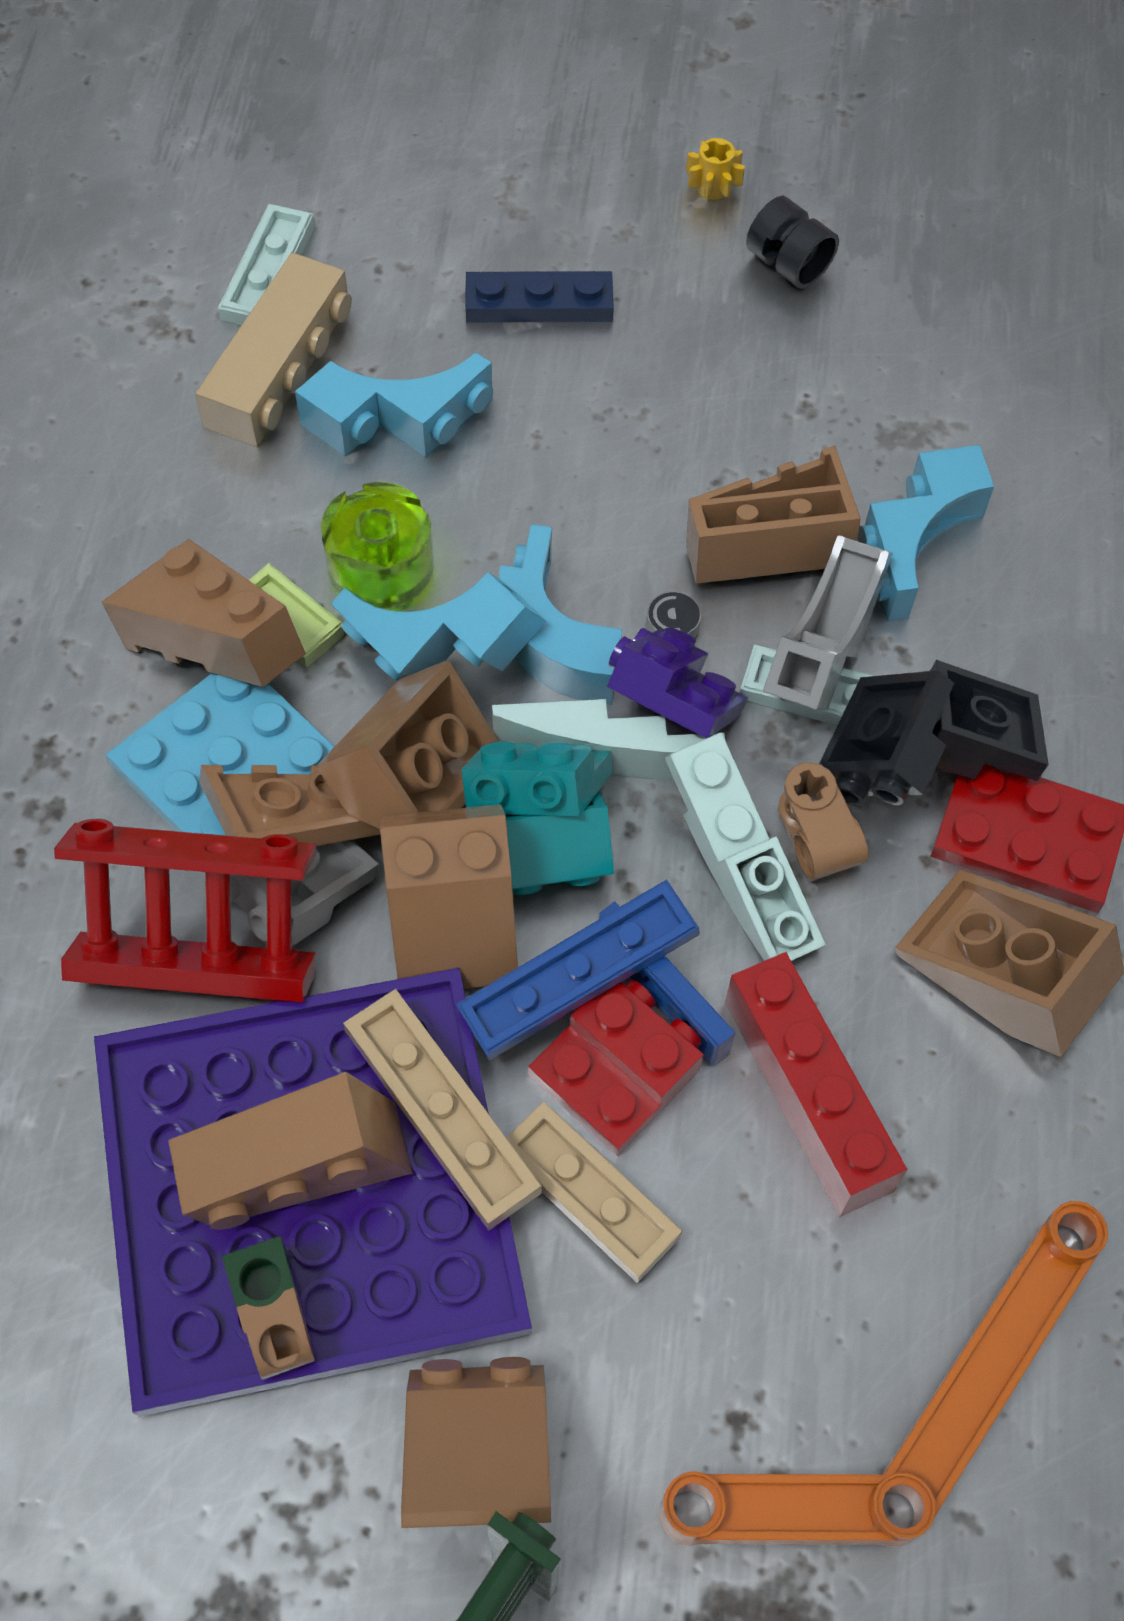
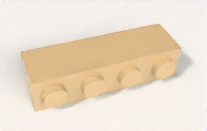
M293 252L290 253L195 393L203 428L258 447L268 430L272 431L276 428L284 405L292 393L295 394V391L303 385L306 371L315 358H320L324 354L329 336L338 322L343 323L348 317L352 298L347 291L345 270Z

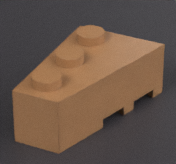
M836 446L821 450L820 459L796 467L792 461L777 466L776 475L752 483L749 478H745L689 499L686 548L696 584L825 569L838 535L857 541L861 518Z
M347 1072L168 1140L182 1215L210 1225V1228L214 1230L237 1227L247 1222L249 1217L413 1173L395 1102Z

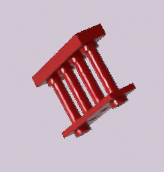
M87 819L74 823L54 847V857L59 860L83 862L87 932L80 931L61 958L62 981L303 1003L316 974V952L297 951L292 947L291 880L303 881L316 855V843L297 842L296 838L283 834L269 835L261 839L113 826L112 822L105 819ZM109 864L144 867L147 937L118 935L117 932L112 930ZM169 869L205 872L207 942L177 940L176 937L172 936ZM230 874L266 877V948L239 946L231 941Z

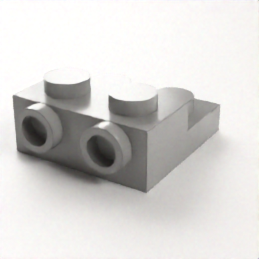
M353 840L316 846V855L303 881L291 880L292 946L330 922L335 905L376 879L379 863ZM230 874L231 902L234 901L248 914V922L254 934L267 942L266 877Z

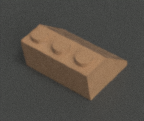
M446 660L399 679L316 767L349 816L380 829L381 816L462 808L465 805V795L461 769L482 746L500 741L451 662Z

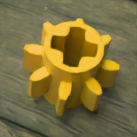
M711 138L702 141L699 153L688 152L686 172L689 173L688 187H696L698 194L709 200L730 197L731 185H743L745 166L741 164L742 150L735 151L732 143L722 138Z

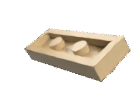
M544 1101L506 1137L542 1185V1193L636 1283L681 1238L683 1231Z

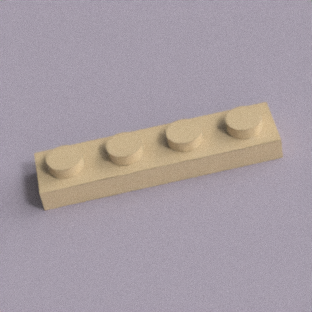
M396 989L343 1023L349 1038L488 1231L542 1193V1185Z

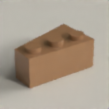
M190 539L169 550L164 557L101 602L126 649L140 652L145 647L162 652L165 660L178 664L183 659L202 663L207 672L264 687L306 654L284 604Z

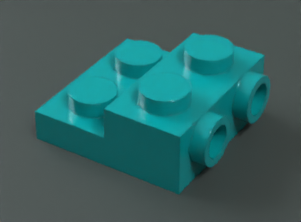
M506 741L486 744L461 769L466 808L501 804L505 814L580 817L613 773L611 751H593L591 746L586 744L562 742L548 743L538 748L531 743L514 744Z

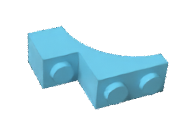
M476 352L457 366L435 375L408 380H387L363 376L330 361L295 391L300 425L344 456L348 455L360 443L369 441L377 428L381 426L426 457L440 444L449 442L456 434L458 427L474 413L482 412L487 407L493 397L492 362Z
M980 445L919 453L913 475H909L906 479L907 498L870 503L865 525L859 527L858 542L893 553L877 598V602L882 601L888 621L908 619L910 617L919 589L915 560L925 546L935 537L952 527L969 521L983 519L994 484Z
M487 572L474 586L457 598L426 610L398 612L381 609L345 587L331 603L345 618V621L340 625L341 628L360 645L366 647L370 644L379 653L374 660L376 664L396 681L404 676L406 677L446 661L455 650L476 667H479L485 661L503 671L546 623V620L512 587L490 572Z

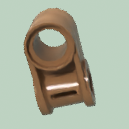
M812 762L801 763L792 768L785 780L784 793L781 795L778 804V814L794 846L800 868L807 879L815 881L866 863L868 861V846L864 833L858 821L851 814L830 770L821 764Z

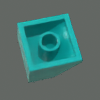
M599 791L580 817L505 814L513 894L534 893L539 891L543 884L564 881L572 886H585L596 883L600 880V876L615 874L608 806Z

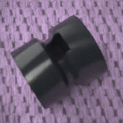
M782 195L768 202L757 214L747 233L746 246L749 251L770 266L776 265L777 272L796 287L803 289L812 285L826 272L837 253L839 237L815 218L809 219L807 211L788 197Z

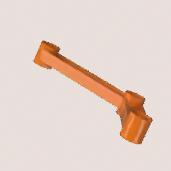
M1069 1201L1061 1204L1039 1227L1027 1249L881 1475L705 1474L696 1471L682 1473L671 1481L660 1504L659 1516L661 1526L668 1537L678 1544L687 1546L699 1544L886 1545L900 1547L911 1543L923 1535L932 1525L936 1514L1096 1257L1105 1247L1108 1239V1227L1102 1214L1095 1207L1085 1202ZM1058 1226L1073 1229L1083 1242V1250H1074L1067 1247L1059 1237ZM691 1491L704 1497L709 1504V1522L699 1527H690L682 1523L674 1511L673 1504L676 1496L683 1492ZM886 1493H899L905 1496L911 1503L914 1510V1521L910 1528H900L886 1518L883 1510V1499Z

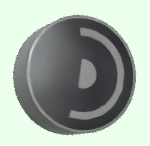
M668 591L657 595L650 602L646 617L647 630L653 633L660 629L674 628L689 634L693 638L699 632L701 609L696 600L688 594Z

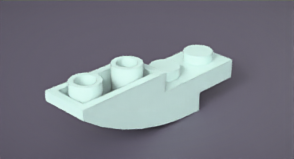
M722 732L664 758L687 807L688 812L684 813L683 816L727 903L764 961L784 952H787L792 961L826 945L777 836L770 839Z

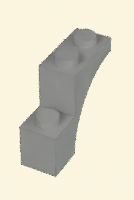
M839 535L837 536L824 573L805 612L795 627L787 635L780 638L763 692L816 710L829 709L846 656L855 658L858 656L893 554L892 552Z

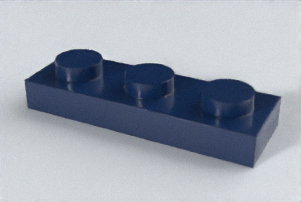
M612 271L466 272V323L613 322Z

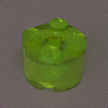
M371 482L362 484V491L349 496L346 495V491L341 493L327 506L321 521L322 542L332 590L338 595L345 587L360 595L375 607L386 608L390 611L405 610L412 604L413 598L425 589L433 573L434 556L429 515L421 506L420 499L412 491L397 484Z

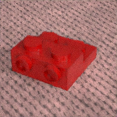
M632 979L625 984L620 982L580 1006L570 1016V1025L528 1066V1076L617 1157L700 1072L704 1055L697 1049L701 1045V1040L695 1031L680 1019H674L668 1024L652 1010L656 1003L649 991L639 982Z

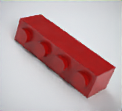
M787 952L731 975L725 1005L838 1216L841 1217L893 1193L908 1169Z

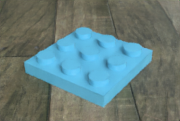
M211 673L105 755L109 765L174 831L226 835L199 783L201 765H222L223 774H251V765H276L277 774H310L311 765H318L335 746L269 684L260 687Z

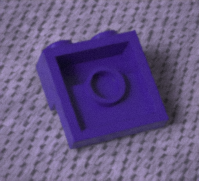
M642 628L633 640L623 636L616 644L609 659V667L614 670L608 682V688L706 739L738 719L749 698L735 691L736 684L730 679L712 672H706L705 675L700 673L709 653L694 646L696 640L678 629L665 628V630L660 629L652 633Z

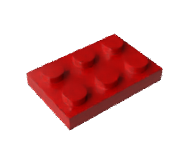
M984 764L974 780L956 775L930 857L1099 913L1106 901L1124 834V804L1040 777L1038 781L1017 774H1006L997 770L994 766Z

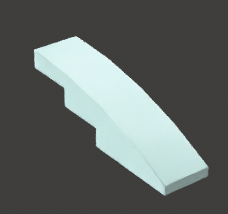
M606 699L492 705L493 732L499 741L512 742L514 744L531 743L536 745L537 748L544 744L555 742L586 744L591 746L593 751H611L613 767L611 775L674 780L664 758L706 739L699 734L667 735L664 716L608 719Z

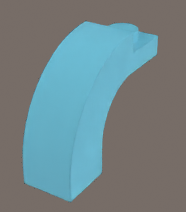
M531 524L527 545H517L513 567L500 565L499 579L512 587L546 620V623L516 655L515 659L538 682L558 693L579 700L606 699V704L612 705L614 690L608 688L607 685L614 669L609 667V659L616 644L622 638V629L575 621L562 614L552 605L545 593L552 559V527Z

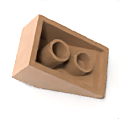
M502 805L381 816L380 834L397 979L460 968L463 988L467 989L485 987L518 968L507 827Z
M959 869L895 947L897 956L1004 1033L1059 1057L1063 1056L1124 974L1117 926L1115 924Z
M502 1357L492 1360L490 1367L463 1368L460 1361L437 1359L423 1363L422 1369L410 1370L406 1390L401 1528L487 1525L496 1511L511 1522L518 1512L527 1515L537 1523L551 1522L544 1365H531V1361L523 1357Z

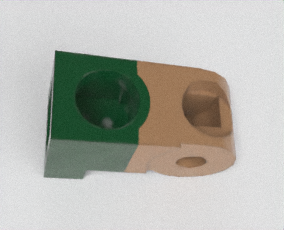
M281 1236L223 1255L222 1260L244 1334H247L261 1379L264 1380L314 1362L313 1348L292 1274L290 1259Z

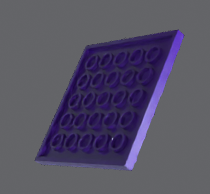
M460 968L306 996L303 1003L279 1001L94 1036L132 1413L136 1417L532 1334V1325L510 1216L488 1231L349 1038L343 1024L396 989L489 1114L473 1033L456 1005L465 999ZM344 1072L349 1073L395 1102L412 1174L249 1217V1220L244 1224L229 1229L214 1230L210 1228V1225L182 1215L168 1140ZM281 1236L290 1259L292 1274L310 1336L315 1361L262 1380L247 1334H244L222 1256Z

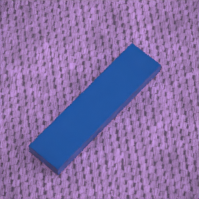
M666 879L456 1005L490 1061L699 936L700 930Z

